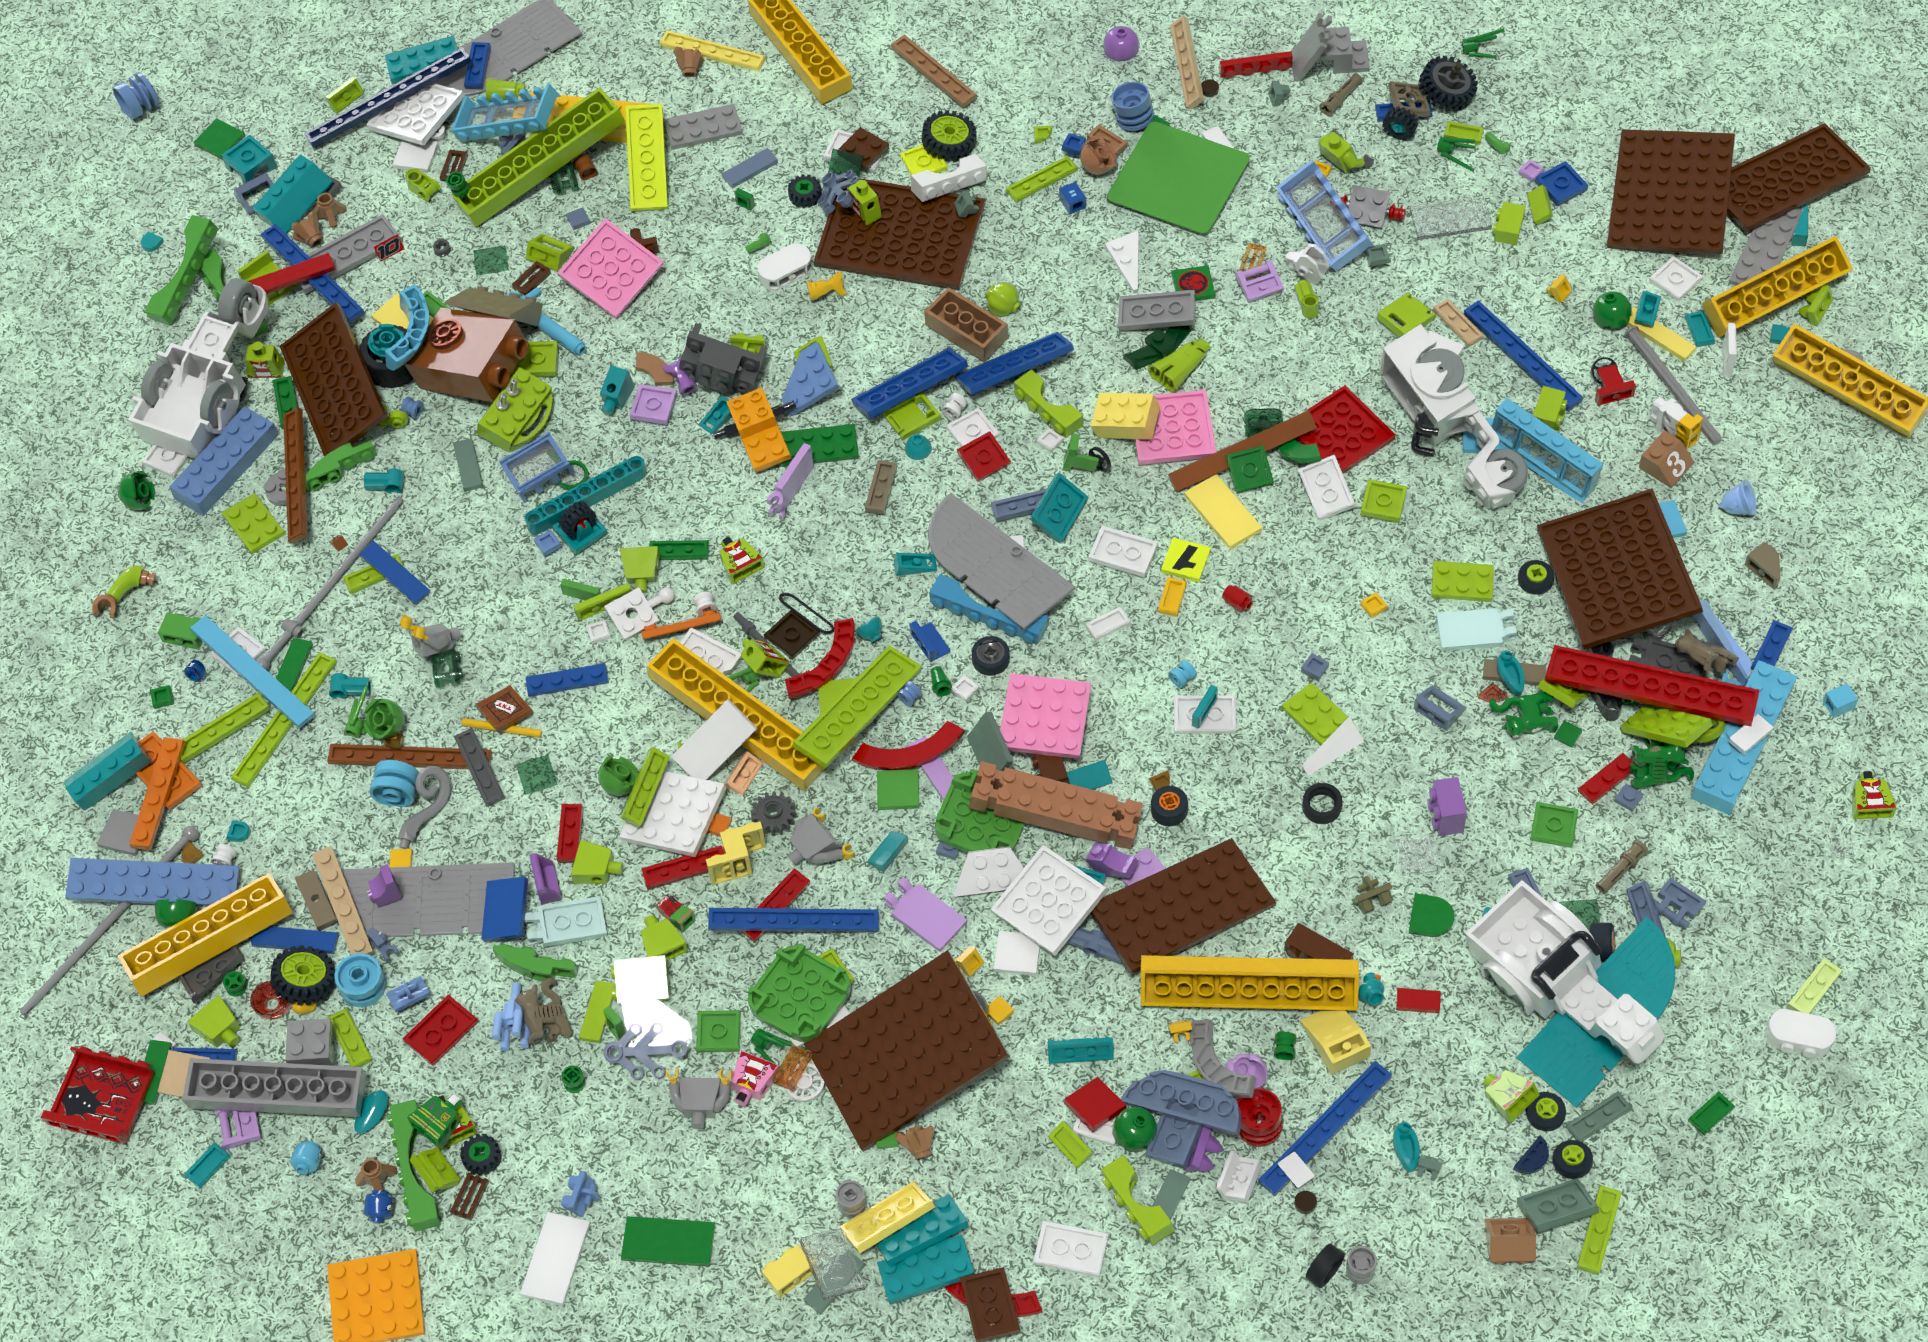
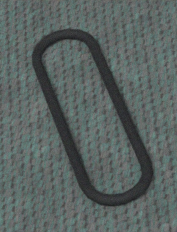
M781 593L779 595L781 603L815 629L824 634L834 632V626L796 596L790 593ZM782 596L794 598L830 625L831 630L825 631L820 629L782 599Z

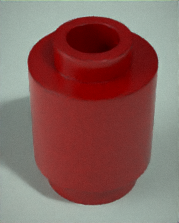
M1228 585L1222 594L1225 603L1240 612L1249 610L1253 604L1252 595L1236 585Z

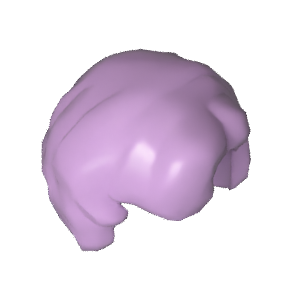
M1238 1054L1235 1059H1230L1225 1064V1068L1229 1071L1256 1077L1254 1089L1261 1088L1268 1079L1267 1066L1258 1054Z

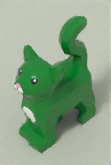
M1546 692L1507 698L1501 706L1496 703L1494 698L1489 701L1491 709L1496 713L1508 711L1511 705L1517 707L1520 718L1506 715L1505 719L1507 722L1502 726V729L1507 730V733L1511 734L1513 738H1518L1523 733H1536L1542 730L1555 733L1559 726L1557 717L1552 716L1553 710L1547 706V701L1553 702L1554 698Z

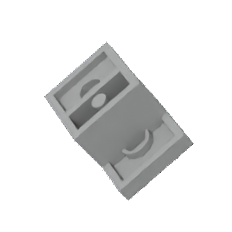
M1349 27L1324 29L1325 33L1330 29L1334 30V37L1326 43L1327 48L1317 61L1331 60L1333 74L1370 71L1366 40L1351 41Z
M331 1018L287 1021L286 1063L335 1066L336 1051L331 1042Z

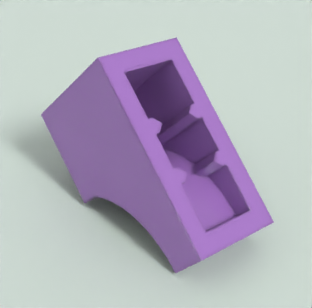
M1094 843L1086 857V861L1094 871L1104 873L1106 876L1130 878L1139 862L1135 856L1124 854L1115 849L1111 844Z
M389 865L380 866L379 874L373 880L368 881L370 889L367 890L371 902L375 901L378 908L402 899L397 881Z

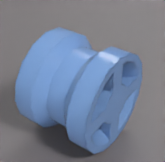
M406 397L401 405V411L406 412L413 419H418L424 408L422 401H414L411 397Z
M907 681L904 688L898 691L897 697L905 705L911 707L914 704V700L922 696V692L916 684Z

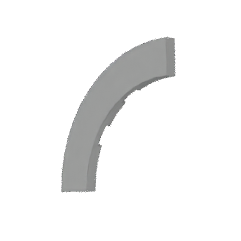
M1210 1019L1192 1021L1190 1045L1192 1046L1193 1061L1205 1080L1226 1088L1233 1097L1252 1098L1256 1077L1229 1071L1218 1060L1212 1039L1214 1023Z

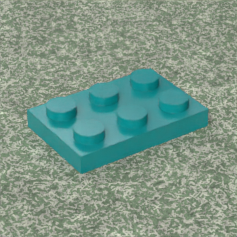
M1057 473L1029 519L1060 543L1067 535L1088 496L1062 474Z

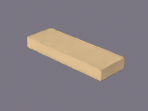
M1449 299L1433 307L1432 311L1468 348L1484 339V335Z

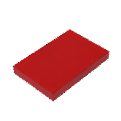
M448 994L402 1039L429 1064L434 1066L479 1020Z

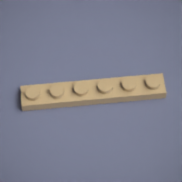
M1182 16L1170 27L1186 108L1193 109L1204 101L1189 20L1187 17Z
M329 846L313 853L312 856L350 953L375 954L333 847Z

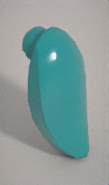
M1505 650L1497 659L1498 672L1508 688L1516 696H1520L1525 684L1524 671L1512 653Z
M373 1091L363 1100L361 1117H356L354 1129L358 1134L362 1135L370 1131L383 1117L388 1104V1096L385 1091Z
M1401 1122L1394 1130L1393 1145L1396 1155L1405 1170L1413 1172L1419 1162V1140L1408 1122Z

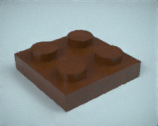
M860 127L837 151L839 156L868 171L889 149V143Z

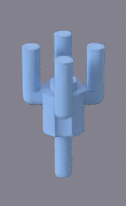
M518 982L512 985L511 1000L507 1001L504 1005L503 1013L496 1012L494 1015L492 1039L499 1040L501 1038V1051L509 1050L511 1031L515 1037L521 1035L520 1047H529L527 1039L530 1036V1031L524 1022L522 1008L515 1002L516 996L520 995L521 984Z

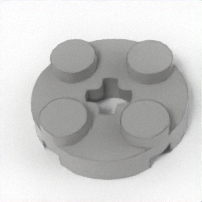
M285 469L279 470L278 473L272 475L264 484L267 499L276 506L287 505L286 490L281 491V487L286 486Z

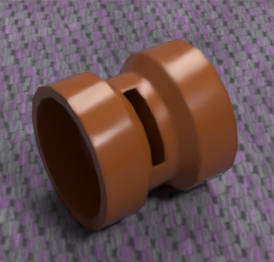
M583 154L574 160V166L578 170L581 179L588 180L596 176L597 169L589 155Z

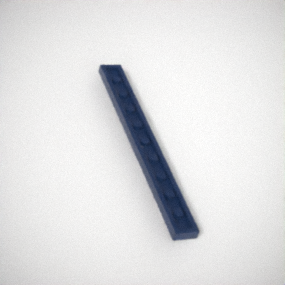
M462 47L304 134L311 146L315 148L408 96L417 93L419 90L432 85L452 72L465 67L472 62L471 58Z

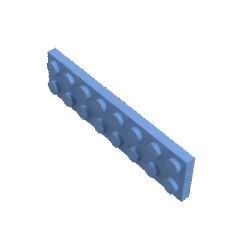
M71 858L65 898L66 900L140 904H155V901L169 899V902L182 899L196 902L197 906L208 907L238 890L240 867L235 865Z

